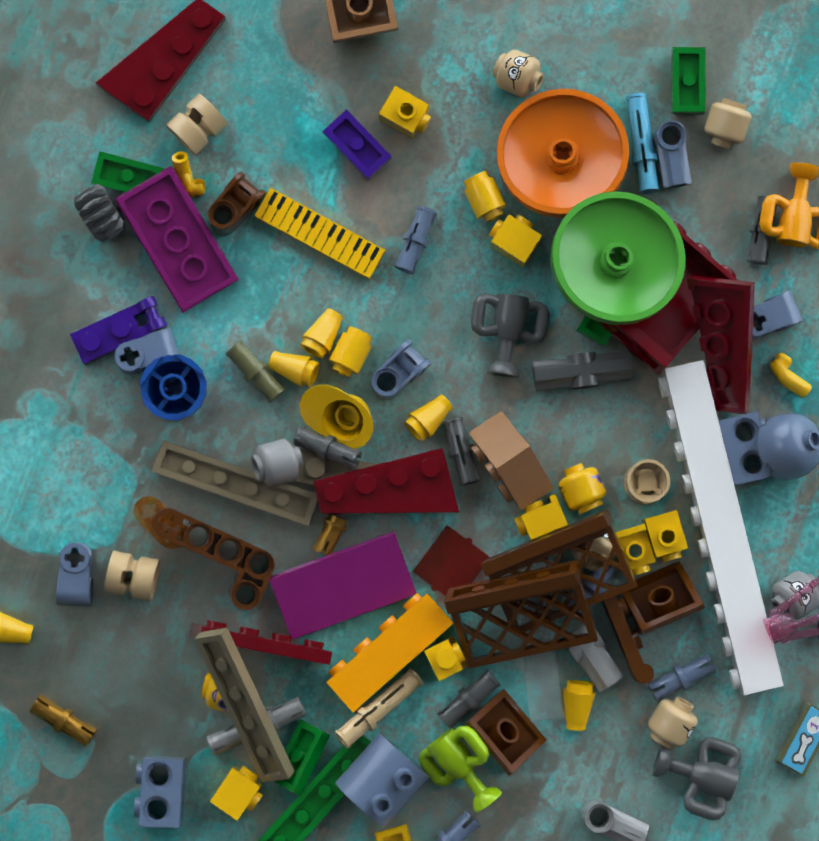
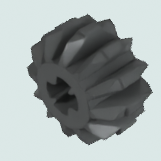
M95 184L92 187H87L81 191V194L74 197L75 208L90 233L98 241L111 240L125 229L123 216L103 186Z

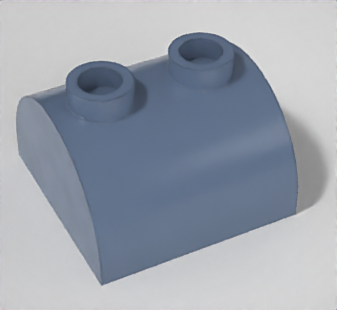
M379 733L335 784L364 813L385 828L429 779V775Z

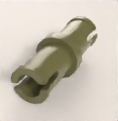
M241 340L225 354L245 374L244 379L247 382L251 381L268 399L269 403L285 390V387L265 368L267 364L263 360L260 362Z

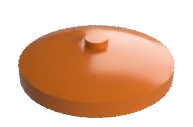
M575 89L544 91L518 105L503 124L497 142L498 169L505 187L521 205L543 216L564 218L581 201L593 195L616 192L619 189L628 168V136L618 115L598 97Z

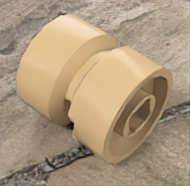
M200 93L186 105L187 112L185 114L178 113L166 124L171 133L195 156L209 144V136L216 137L228 125L222 114Z
M646 459L639 461L630 467L624 475V491L629 499L637 504L647 505L654 503L664 497L669 490V472L663 464L656 460Z
M113 551L106 573L105 592L121 596L130 592L132 598L152 602L160 572V560L144 556L135 560L133 554ZM128 571L133 572L132 580L126 578Z

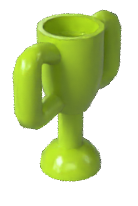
M460 726L455 730L454 728L447 730L421 751L419 755L420 765L435 784L447 786L456 778L464 780L475 795L473 809L476 813L488 807L502 794L499 788L485 787L473 771L475 766L482 765L487 761L489 751L479 735L469 726ZM462 737L465 739V741L468 743V745L471 747V749L477 756L471 755L467 745L461 739ZM431 757H433L439 764V766L447 772L446 775L440 770V768L437 766V764Z

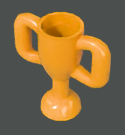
M801 162L790 163L789 172L796 179L794 197L787 200L777 194L767 196L762 203L759 220L760 229L765 235L776 237V242L796 248L811 247L819 249V223L816 239L810 235L812 217H819V207H810L809 202L806 201L809 182L819 176V166ZM777 204L783 211L778 227H772L775 206Z

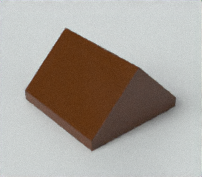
M680 561L636 579L638 584L636 588L621 593L639 635L647 634L705 609L703 601Z
M505 689L501 690L464 721L467 726L475 730L487 746L491 756L508 776L513 774L547 740Z

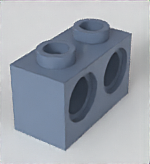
M758 411L719 420L734 486L773 477L769 473L773 472L769 463H762L758 451V432L760 427L766 426L765 419L759 418ZM738 424H745L750 428L751 438L749 441L744 442L736 437L735 429ZM746 456H753L758 460L759 469L757 473L750 474L744 469L743 461Z
M146 756L143 758L142 764L137 763L136 784H141L140 797H135L134 818H139V826L180 828L183 825L186 758ZM155 766H163L168 770L169 779L165 784H159L153 780L152 770ZM158 799L166 804L167 813L164 817L158 818L151 813L150 804L153 800Z

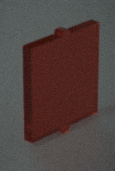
M447 525L412 572L430 584L432 591L438 590L446 596L449 588L471 584L482 570L480 564L490 556L473 545L471 538L465 539Z

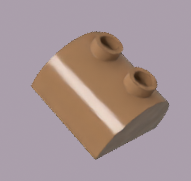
M325 0L333 43L398 31L393 0Z

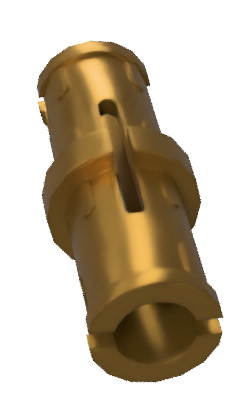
M40 694L37 698L38 701L35 700L29 713L34 714L53 726V731L60 734L62 732L86 748L89 745V741L91 742L96 734L97 729L72 715L73 711L67 708L64 710Z

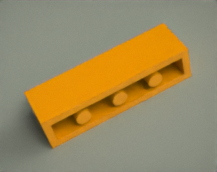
M416 593L403 605L407 611L398 619L393 615L390 616L378 627L382 633L376 639L371 641L367 637L353 649L356 656L349 663L346 664L342 659L328 671L332 678L326 683L352 712L357 710L453 624L428 593L423 597Z

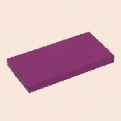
M172 166L115 198L116 203L182 313L239 280Z
M394 531L271 575L269 580L292 640L416 594Z

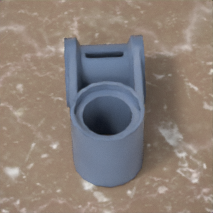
M790 290L754 306L753 321L758 320L759 326L753 327L752 340L775 331H782L803 321Z
M166 328L122 343L116 349L114 356L116 364L123 373L136 375L144 372L145 368L154 359L161 356L179 354L172 329ZM132 351L134 355H139V357L135 358V365L129 366L126 361L122 362L126 358V352Z
M410 339L399 346L388 360L376 370L372 377V392L381 400H391L396 397L409 383L415 381L432 364L429 359L425 360L412 347L413 342ZM382 376H390L394 379L396 386L391 391H382L377 386L378 379Z
M70 543L60 552L59 575L56 585L57 605L91 606L93 553L85 543ZM75 548H78L79 554L84 555V561L78 562L77 567L74 566V561L68 558L69 554L75 552Z

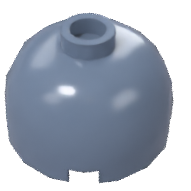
M788 413L772 416L765 420L767 421L766 426L760 427L758 432L757 446L762 463H769L773 472L769 473L774 478L781 481L793 480L809 474L819 464V430L809 418L797 413Z

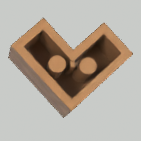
M502 411L469 432L470 437L475 443L471 447L472 452L481 464L487 461L484 467L494 482L500 480L501 484L497 486V489L507 503L513 500L522 511L527 505L532 504L554 489L531 447Z

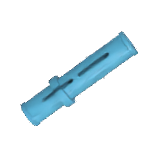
M634 93L626 96L635 155L632 157V165L636 166L640 194L654 193L660 190L656 170L658 154L654 153L646 93ZM638 115H640V120H641V127H642V134H643V138H642V139H641V133H640V126H639V118H638ZM643 148L645 149V158H646V163H647V172H646V169H645V160H644V155H643Z

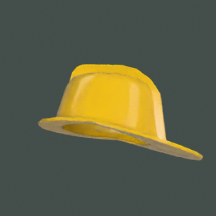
M316 385L309 388L302 395L299 404L300 415L304 422L314 431L326 437L332 435L337 438V442L353 449L364 446L371 439L374 430L373 419L367 403L362 398L354 394H347L330 385Z

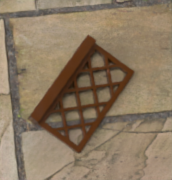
M608 509L489 557L480 564L485 576H489V579H494L508 573H521L518 569L527 566L526 571H530L533 563L538 561L551 566L561 564L559 562L563 552L571 548L583 553L579 564L580 571H582L587 556L606 563L600 579L582 572L580 573V578L597 585L593 596L587 598L588 606L638 586L613 528V520ZM605 534L608 535L612 545L608 558L590 551L594 539ZM589 541L586 549L581 546H578L582 543ZM614 553L619 562L612 560ZM558 554L555 561L548 558ZM609 565L623 570L627 583L615 587L604 582L603 580ZM600 587L608 589L607 591L598 594ZM570 589L569 592L560 591L559 594L566 597L565 605H568L570 599L578 600L577 596L572 594L574 589ZM541 599L538 604L527 600L524 604L536 609L534 612L536 614H539L544 609V606H542L544 601ZM501 604L507 621H509L514 609ZM549 609L544 618L553 621L568 614L561 610L553 611ZM515 619L512 625L526 632L531 630L535 621L531 620L519 625L517 619Z
M570 561L449 588L444 604L447 613L452 616L468 669L597 642L598 636L580 579L581 571L578 561ZM575 589L578 600L572 608L556 600L560 591ZM537 597L547 604L541 614L538 615L523 607L527 599ZM504 604L515 611L509 621L506 622L491 614L495 606ZM551 606L568 614L561 626L544 618ZM579 606H580V609H581L582 614L577 611V609L579 608ZM472 611L483 618L476 629L463 623L460 613ZM519 613L535 621L529 633L512 625ZM573 617L586 625L588 633L574 635L565 630ZM486 620L503 628L497 640L480 632ZM540 624L556 633L552 641L542 642L533 637ZM507 631L524 640L519 648L510 649L501 644ZM475 638L492 647L487 655L473 656L471 645Z

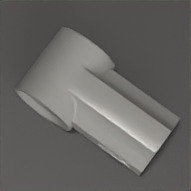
M583 624L571 633L580 635L588 632L586 625ZM597 632V642L568 647L566 649L576 663L581 664L595 688L601 692L616 683L623 675L605 650V643Z
M594 799L586 802L580 813L582 822L591 831L614 841H645L648 835L649 824L609 806L601 800ZM596 808H604L606 814L604 821L597 825L591 824L590 813Z

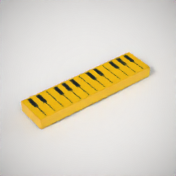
M271 187L255 214V218L369 280L386 252L385 249Z

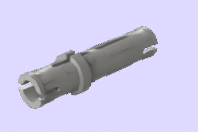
M299 696L276 707L268 706L265 708L276 732L281 730V726L307 716ZM235 725L207 736L208 744L215 756L243 743Z

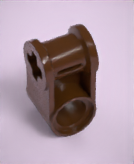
M242 171L232 178L208 210L211 228L219 235L233 233L245 218L260 205L267 194L264 189L258 190L246 180V174ZM220 211H228L233 216L229 223L223 225L215 221L216 214Z

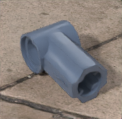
M669 120L664 122L653 136V143L658 154L662 189L678 188L692 184L685 143L687 133L685 127L677 121ZM665 130L674 131L678 137L677 144H666L662 139V132Z

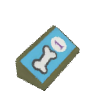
M804 702L774 759L775 762L803 777L819 749V708L808 702Z

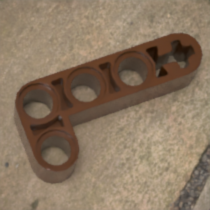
M166 507L160 508L154 513L151 525L156 534L236 570L228 591L229 600L233 605L241 610H251L258 605L275 567L274 558L269 552L177 510ZM170 513L173 515L172 521L183 526L184 519L189 521L182 531L181 540L176 539L180 532L172 528H167L165 532L161 531L162 525L158 523L160 517L166 518ZM196 527L203 528L207 536L205 542L199 546L192 545L188 537L190 531ZM225 541H232L237 548L236 554L231 559H223L219 553L220 546ZM255 555H263L267 561L266 568L260 573L252 572L250 560ZM243 585H248L253 590L252 599L247 603H239L236 599V591Z

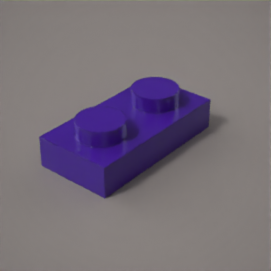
M347 109L323 130V134L367 180L392 159V156Z

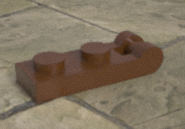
M617 596L601 601L631 676L639 683H649L654 678V670L649 664L643 663L638 649L643 648L637 630L630 631L625 619L630 617L625 600L623 598L618 600Z

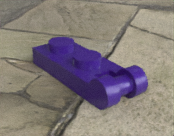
M155 297L145 298L135 305L71 333L70 336L82 363L87 365L115 352L118 346L124 342L165 329L168 325L164 317H160L156 309L158 303ZM144 314L148 323L140 327L136 317Z

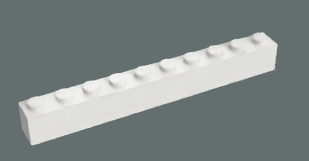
M704 360L666 368L661 372L662 378H658L659 390L662 398H668L670 410L666 411V418L670 430L675 429L678 442L674 443V451L677 461H683L686 474L681 475L683 488L686 494L691 493L694 504L693 507H689L693 526H699L702 539L697 540L700 556L702 559L707 558L710 571L705 572L709 591H715L718 604L713 605L717 624L723 623L726 635L721 637L723 651L726 657L731 656L734 669L729 670L732 687L734 690L739 689L741 695L784 686Z

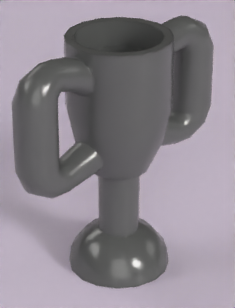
M484 293L476 297L473 302L471 315L472 330L480 336H497L501 340L498 361L493 362L488 367V374L511 378L519 377V370L516 365L511 363L513 344L518 339L530 344H538L544 341L548 332L550 316L546 305L537 301L529 302L527 297L512 294H497L496 297ZM488 303L495 308V325L484 327L485 309ZM537 311L534 334H531L524 330L527 313Z
M706 737L699 744L697 762L691 765L673 759L671 751L661 745L653 765L652 776L659 777L670 771L688 777V781L691 784L683 798L685 809L693 815L708 820H719L725 814L726 801L729 802L738 782L739 770L736 768L741 759L740 749L730 742L715 737ZM712 750L731 758L725 765L708 762L707 751ZM699 791L713 796L716 799V808L694 801V797Z

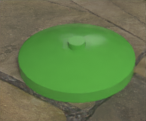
M627 192L600 193L578 203L560 223L551 247L552 273L564 298L583 315L606 324H633L657 314L677 292L685 271V248L680 232L673 220L652 201Z

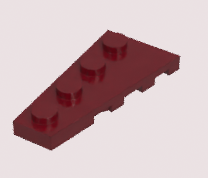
M203 0L193 1L100 78L96 85L150 123L226 20L225 16Z
M691 275L687 278L689 290H692L694 300L692 307L694 317L698 319L701 334L699 342L701 352L704 351L706 372L715 409L722 412L746 414L749 412L755 282Z
M443 448L313 481L322 514L459 513Z
M207 620L206 625L192 623L189 636L195 638L200 632L226 628L227 624ZM240 626L239 632L229 630L236 647L330 665L332 651L323 649V642L305 639L304 644L301 645L291 643L292 636L272 633L271 638L259 636L260 630Z

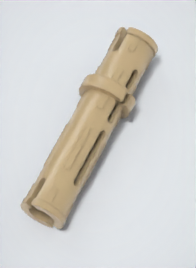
M409 668L407 672L364 708L360 706L355 711L356 715L334 732L339 742L348 749L351 744L368 730L373 731L377 728L378 721L397 707L419 686L423 685L420 676L412 668Z

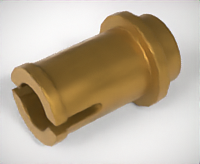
M329 514L328 518H323L325 524L315 545L312 547L313 550L319 553L322 552L325 556L333 553L342 532H346L348 529L345 527L348 521L335 514Z

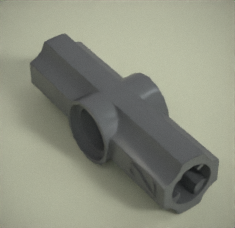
M630 350L596 354V352L568 355L565 359H551L532 363L536 391L571 387V389H585L600 386V383L627 381L635 378L634 359Z

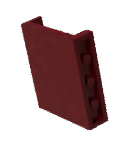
M675 221L673 222L683 240L686 260L682 282L673 298L657 314L641 322L627 325L598 322L657 375L668 366L699 330L698 319H695L692 307L694 305L692 290L688 288L687 278L693 275L737 280L736 274L731 268L723 264L720 265L711 257V252L703 244L695 243L686 235L685 229Z

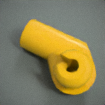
M184 151L174 153L172 155L174 171L190 198L203 196L206 191L205 181L201 178L193 179L188 154Z
M777 353L774 361H770V370L784 387L801 398L806 397L811 390V384L788 369L792 365V359L784 353Z

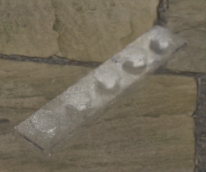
M538 561L533 563L531 570L548 567L549 564ZM527 566L518 569V571L525 572ZM533 597L527 600L538 604L540 599ZM526 605L523 606L533 612L536 610ZM519 613L520 625L532 620ZM541 625L537 628L533 637L542 642L552 641L556 633ZM558 650L523 657L530 721L565 718Z

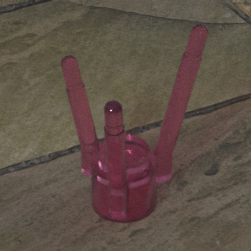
M819 576L782 604L768 610L770 617L763 619V622L773 644L779 642L785 644L792 640L819 635V627L803 631L797 630L798 628L818 622L819 614L795 622L790 612L783 614L786 609L819 585Z

